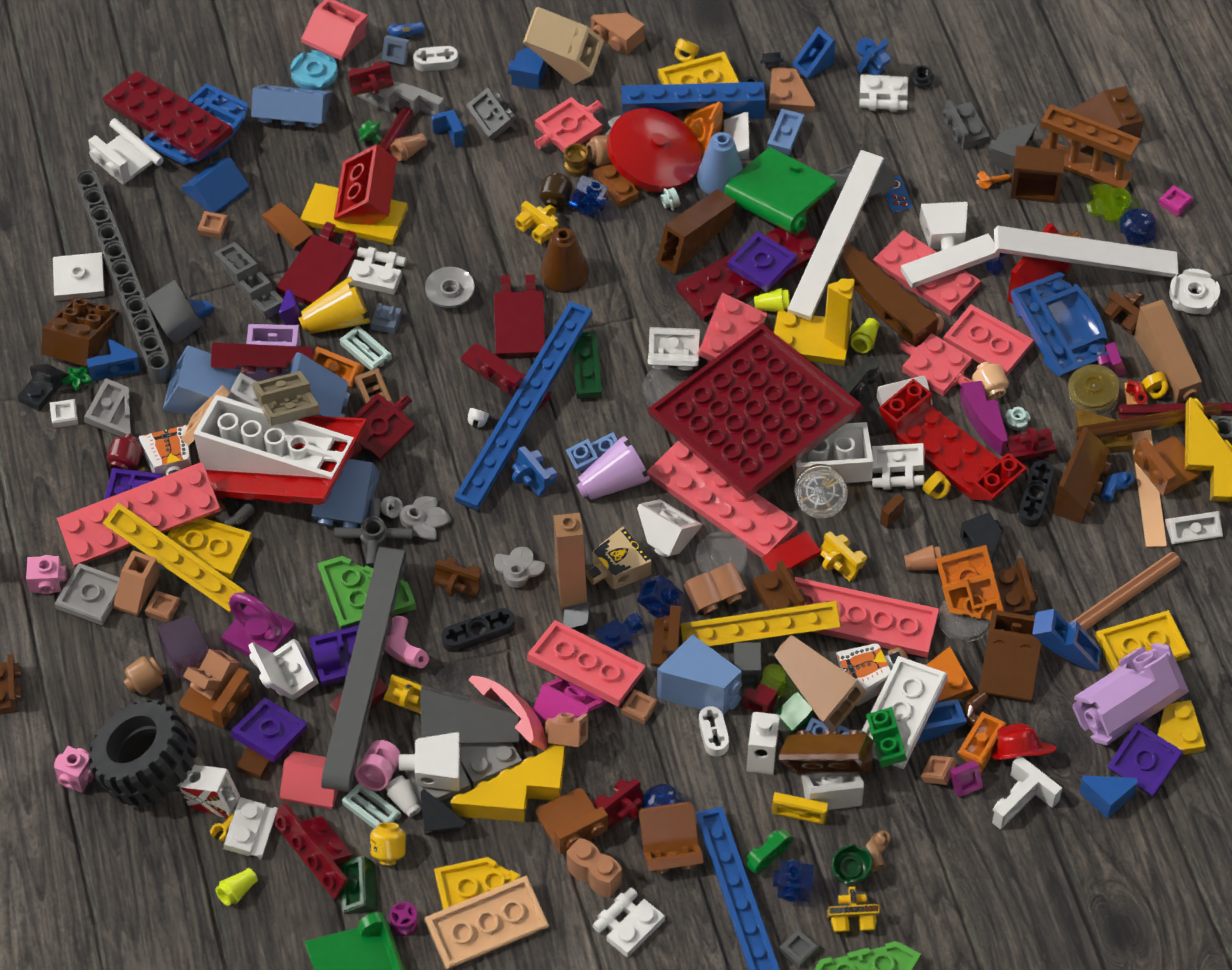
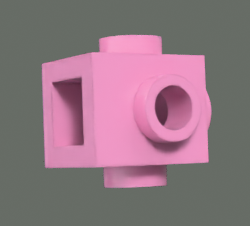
M59 556L27 557L26 581L29 592L42 594L61 592L62 582H66L67 574L66 566H61Z
M67 746L64 753L59 754L55 760L54 768L58 782L67 788L83 793L88 783L94 777L90 770L89 752L82 748L75 749Z

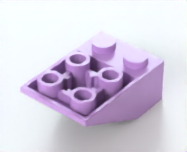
M249 324L246 344L301 346L299 325ZM256 370V373H245V375L258 382L285 375L286 371H282L280 375L266 374L264 370Z

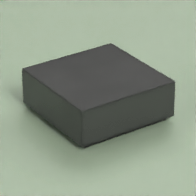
M799 929L779 947V952L799 969L819 950V946Z

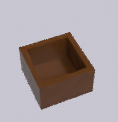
M1016 146L1010 199L1058 203L1064 172L1065 150Z

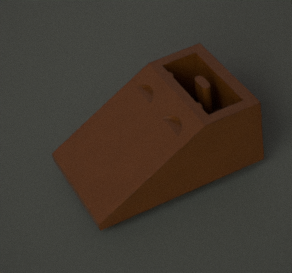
M82 298L72 299L43 327L41 354L87 367L86 359L98 356L119 315V310L112 309L104 304L90 303Z
M992 609L979 691H984L987 695L1028 702L1032 701L1041 642L1032 635L1035 621L1034 616Z

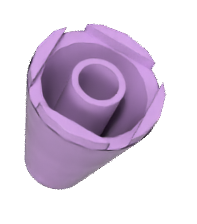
M625 436L615 442L578 477L580 483L576 486L583 498L588 496L590 500L646 483L650 480L649 475L643 476L642 472L646 469L633 446L626 447L624 444L628 440Z

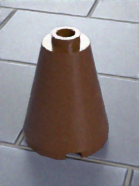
M558 228L552 233L540 266V277L544 281V285L552 291L569 293L571 289H579L586 283L589 268L575 233L569 228Z

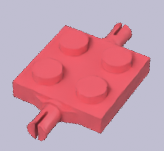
M570 97L535 120V127L544 134L534 141L535 146L541 149L548 143H552L564 153L565 148L570 144H583L602 131V124L593 116V114L603 109L601 102L597 100L590 106L585 107Z
M932 333L917 347L906 340H903L900 344L899 349L911 355L902 366V372L911 378L925 376L928 387L941 396H944L950 388L957 384L973 382L964 376V372L972 364V357Z

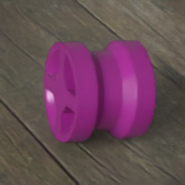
M409 902L395 904L389 913L391 929L398 936H410L418 928L417 909Z

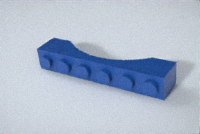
M764 82L621 86L622 115L639 108H652L670 112L679 109L704 108L717 102L723 104V112L733 116L748 112V119H764L765 115Z

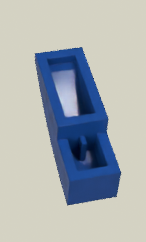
M1055 609L1036 612L1033 636L1064 659L1093 672L1099 671L1102 648L1077 621L1067 623Z
M958 699L935 703L916 745L951 732L966 724L967 720Z

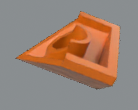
M721 102L687 114L684 123L692 130L699 142L702 158L711 137L719 133L722 128L723 104Z

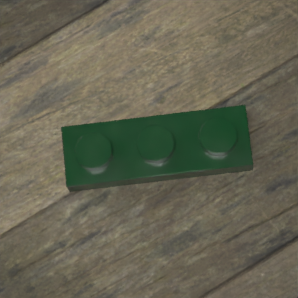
M596 331L583 332L572 350L577 399L602 398Z

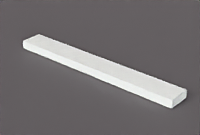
M863 150L860 151L788 306V313L811 321L879 173L884 157Z
M997 226L994 229L995 252L1167 277L1178 275L1177 252L1003 226Z

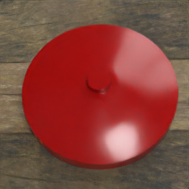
M639 108L624 113L615 121L607 138L608 155L615 169L626 180L645 190L664 192L665 188L667 190L671 188L675 190L681 189L692 181L701 163V148L692 130L677 117L661 110Z

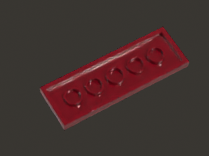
M137 70L103 97L106 106L198 161L233 134L232 127Z
M778 227L765 234L766 237L797 255L796 262L779 280L806 266L818 244L805 228L797 234H791ZM738 250L676 284V291L703 322L712 318L722 293L743 301L763 290L727 268L728 261Z

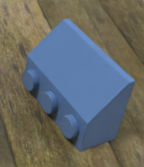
M260 85L253 88L251 117H258L259 122L271 123L272 119H279L281 124L295 125V121L305 122L304 126L319 127V123L326 122L332 91Z

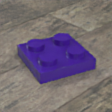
M757 231L728 261L727 268L767 292L796 262L797 255Z
M264 698L231 730V737L275 763L307 731V723Z
M1136 723L1107 768L1119 777L1137 778V788L1154 798L1182 757L1183 751L1139 723Z

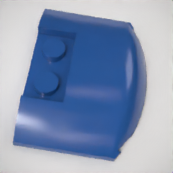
M207 83L193 94L188 101L232 127L233 134L203 159L219 151L232 139L245 118L246 110H248L246 102ZM150 133L142 140L152 149L184 165L198 162V160L153 133Z
M1061 272L1011 291L1012 301L1018 318H1023L1045 358L1042 361L1059 377L1098 362L1097 357L1101 355H1109L1108 351L1105 352L1104 342L1107 340V334L1096 308L1076 283L1072 286L1061 279L1065 276Z

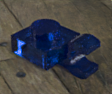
M637 612L629 615L622 624L616 618L595 630V636L600 643L617 651L631 643V634L643 628L640 623L642 619Z

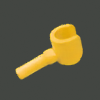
M235 810L223 824L218 823L211 827L210 833L213 838L219 831H224L219 840L220 842H225Z

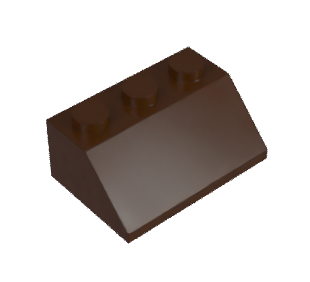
M1083 427L1058 485L1053 512L1054 515L1083 524L1086 515L1091 516L1095 506V501H1092L1094 495H1100L1104 484L1101 481L1102 476H1108L1112 462L1108 461L1110 450L1087 427Z
M832 730L823 731V734L798 731L797 735L787 736L780 751L779 760L793 773H872L874 741L866 732L860 730L849 731V734H839V732Z

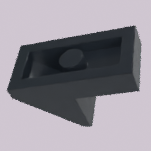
M49 364L30 366L32 379L18 395L19 402L39 412L63 384L61 380L68 376V373Z

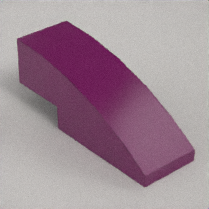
M982 381L962 383L960 401L971 425L1000 456L1006 455L1008 439L997 400H986Z

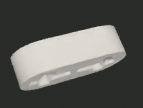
M451 46L421 48L416 50L413 55L414 66L417 70L423 72L453 69L458 64V52Z
M713 706L703 708L699 714V728L705 750L711 756H722L729 748V737L721 710ZM712 716V719L715 720L714 727L710 726L707 717ZM717 735L718 742L721 743V746H716L715 743H713V736Z

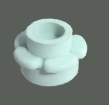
M665 188L663 190L664 194L660 195L665 209L670 207L671 211H674V208L680 206L679 197L674 188L668 190Z
M1021 407L1009 409L1005 414L1008 427L1015 431L1024 429L1028 421H1030V414Z

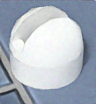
M470 408L467 418L468 423L473 426L474 421H478L477 428H481L486 424L489 413Z
M393 496L383 498L380 508L381 513L391 518L399 516L402 510L401 500Z

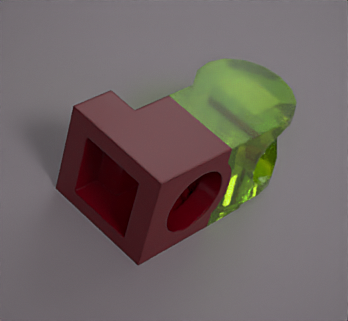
M778 664L766 666L763 670L762 680L756 690L748 688L744 694L743 708L752 712L770 714L785 688V669Z

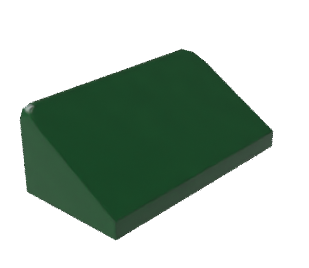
M364 855L342 863L341 871L348 880L342 891L343 913L358 914L377 911L375 863Z

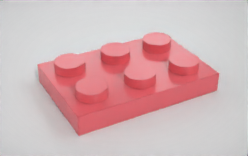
M722 293L697 355L712 361L761 323L763 324L767 313Z
M970 305L944 335L943 341L969 355L980 364L990 361L991 364L1001 365L1007 377L1033 346L1034 339L979 308Z

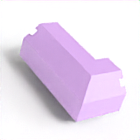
M1155 643L1151 645L1152 650L1145 651L1144 647L1135 649L1120 659V666L1115 671L1075 696L1074 700L1077 702L1073 704L1072 708L1080 726L1085 731L1090 729L1094 733L1090 736L1094 742L1108 745L1134 728L1136 723H1142L1189 692L1169 645Z

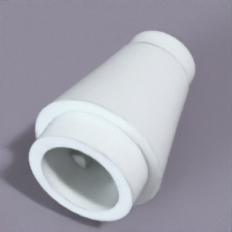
M398 776L385 787L388 791L387 796L408 817H413L422 810L409 779H405L404 776Z

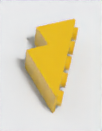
M1189 398L1186 402L1185 470L1210 471V501L1232 502V445L1226 439L1223 441L1218 434L1219 428L1212 419L1208 420L1204 415V408L1197 398Z
M553 744L543 753L535 757L530 756L526 758L520 765L512 769L503 770L492 780L479 783L473 790L465 794L456 795L450 801L452 811L459 817L525 822L527 798L555 800L561 796L565 745Z

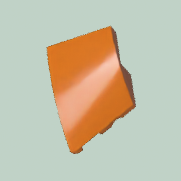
M987 545L935 559L949 613L991 620L992 609L1004 611Z

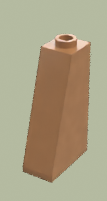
M1162 299L1140 307L1134 335L1136 341L1156 372H1164L1168 380V392L1176 404L1183 401L1187 402L1189 398L1195 399L1199 396L1202 381L1165 302Z
M580 513L554 515L555 569L561 611H564L566 607L587 603L584 539Z
M792 635L780 645L778 651L774 654L819 719L829 730L835 731L867 692L856 678Z

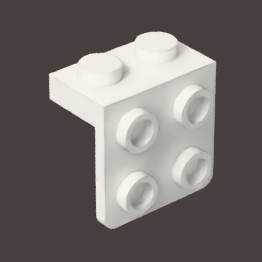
M96 135L88 140L89 154L93 161L98 163L123 185L154 163L121 135L108 144Z
M650 327L648 364L653 365L654 369H667L668 365H675L680 370H693V366H698L699 356L697 353L699 350L700 329Z
M292 639L274 653L269 652L255 642L248 645L251 651L250 659L261 672V675H259L260 680L265 687H271L280 696L284 695L294 701L318 684L315 674L297 640Z

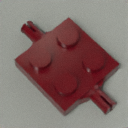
M377 393L352 417L366 418L368 424L362 438L356 444L350 459L353 460L355 456L364 450L381 462L415 428V424L403 412L412 403V399L408 395L404 394L394 404Z

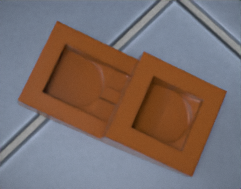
M281 202L261 216L276 235L280 234L293 250L309 240L313 234L307 225Z

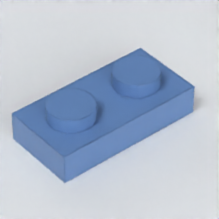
M781 109L768 140L767 149L771 147L783 154L790 155L804 122V114Z

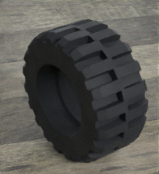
M141 700L140 703L133 702L127 704L128 707L125 709L120 708L112 718L108 717L103 722L104 726L97 730L95 733L96 739L91 742V753H89L91 773L105 790L122 804L130 806L152 804L153 800L160 801L164 799L167 793H173L177 789L176 786L180 782L183 783L185 781L187 772L191 771L194 766L193 759L197 755V740L193 730L171 705L159 700ZM152 745L146 753L134 760L141 751Z

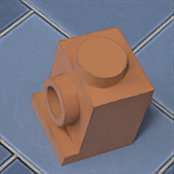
M560 713L555 718H548L545 724L548 743L580 747L588 740V714L583 713L577 718L572 713Z

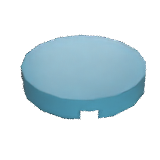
M311 50L312 53L306 54L304 52L299 54L291 64V77L297 86L302 89L322 90L335 82L338 72L333 56L320 50Z

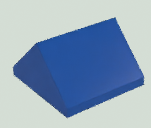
M231 157L214 161L181 187L182 191L212 213H219L250 189Z

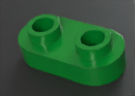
M785 829L773 831L764 845L760 848L755 847L748 854L747 867L756 875L764 871L789 848L793 841V836Z

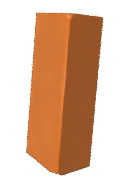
M318 346L313 354V361L346 380L350 387H353L355 384V376L362 374L365 368L360 363Z
M982 712L957 754L967 763L975 761L982 773L992 756V752L998 746L997 731L1000 727L1006 726V722Z

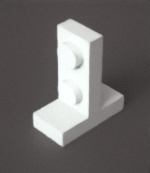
M1022 756L1017 757L1013 761L1011 776L1018 782L1011 789V794L1006 799L1001 798L993 808L994 817L992 823L1000 830L1035 795L1052 808L1060 800L1062 787Z

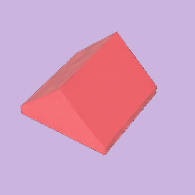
M293 751L284 761L280 800L333 810L338 790L321 787L326 757Z

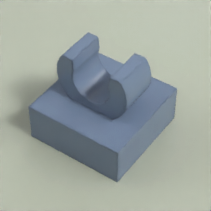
M387 35L384 38L382 60L404 65L407 62L409 40Z
M380 303L377 304L371 321V329L395 334L402 315L401 309L394 306H384Z

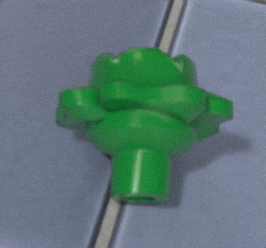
M368 120V122L362 124L358 130L361 135L358 141L371 140L375 145L383 139L378 134V127L381 122L373 123L371 120Z

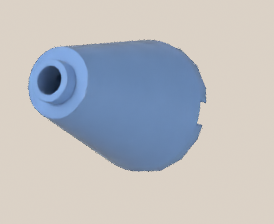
M720 132L711 137L697 171V183L701 190L708 195L716 189L724 193L725 186L729 180L743 169L734 138L730 134Z

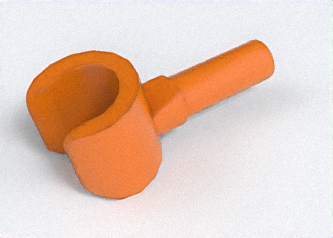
M981 171L977 175L980 179L975 182L983 190H987L993 183L1010 180L1011 177L1010 174L990 177L985 171Z

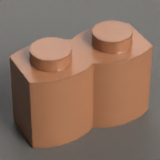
M734 562L687 580L684 584L696 614L702 611L705 615L718 610V605L727 602L728 605L734 604L743 599L741 595L746 591Z
M579 838L567 850V868L569 872L578 880L588 882L592 890L600 896L610 898L622 885V869L619 863L608 855L600 854L598 848L593 843Z

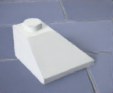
M661 499L640 503L637 508L647 543L655 548L654 551L664 557L679 554L702 526L700 522Z

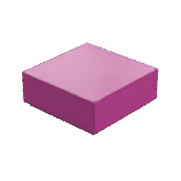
M1173 185L1159 199L1158 205L1178 217L1192 203L1193 197Z

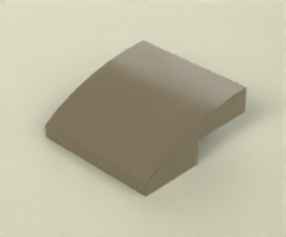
M301 371L252 383L260 407L271 426L320 414L319 404L310 392V383Z

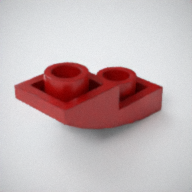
M804 532L776 547L763 556L762 559L771 572L777 570V562L783 561L786 568L793 570L798 565L801 568L820 555L821 550L808 532Z

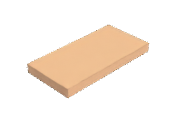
M527 875L429 915L424 919L446 970L549 927Z

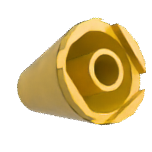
M352 277L346 278L301 311L302 316L299 317V321L304 331L309 330L311 334L371 322L370 317L364 318L363 314L367 312V309L357 286L351 287L350 282L354 281Z

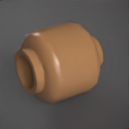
M608 135L592 137L586 145L588 161L596 167L612 163L607 151Z
M141 656L126 667L125 674L127 679L124 680V683L132 693L138 691L141 695L145 696L163 683L162 675L165 673L153 657L149 659L146 656Z

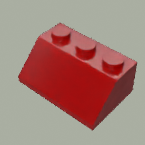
M376 144L343 161L334 220L372 225L387 218L390 213L397 158Z
M1050 222L1042 231L1044 233L1061 235ZM1023 256L1011 271L1007 301L1013 304L1011 291L1058 272L1067 275L1073 263Z

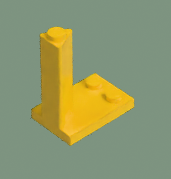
M840 279L838 282L828 284L825 317L813 315L811 321L792 313L778 310L774 333L808 361L845 366L852 323L854 279Z

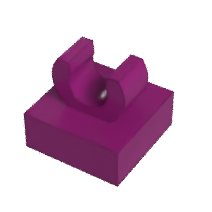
M1115 342L1105 345L1109 355L1105 354L1097 357L1102 373H1109L1114 369L1118 377L1126 375L1127 371Z
M975 761L964 763L950 770L954 793L958 797L983 788L979 765Z

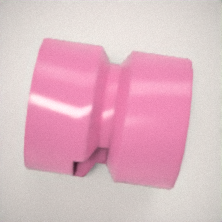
M385 740L372 742L355 769L357 781L363 787L372 791L385 789L399 766L400 751L398 748Z

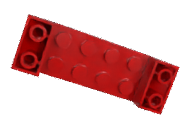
M915 379L908 382L879 407V412L895 440L900 444L923 443L924 463L934 471L942 472L954 487L971 500L992 501L1027 471V467L1009 453L1001 459L996 457L931 406L932 393Z

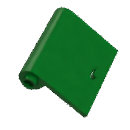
M769 147L729 180L725 186L724 193L736 200V205L791 234H797L806 226L805 211L831 190L837 182Z
M382 912L366 915L359 921L357 928L305 941L313 970H405L387 918Z

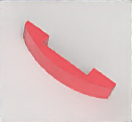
M471 676L469 678V681L484 696L497 703L502 699L521 718L515 728L529 743L542 750L548 747L546 735L538 716L523 698L490 679L479 676Z

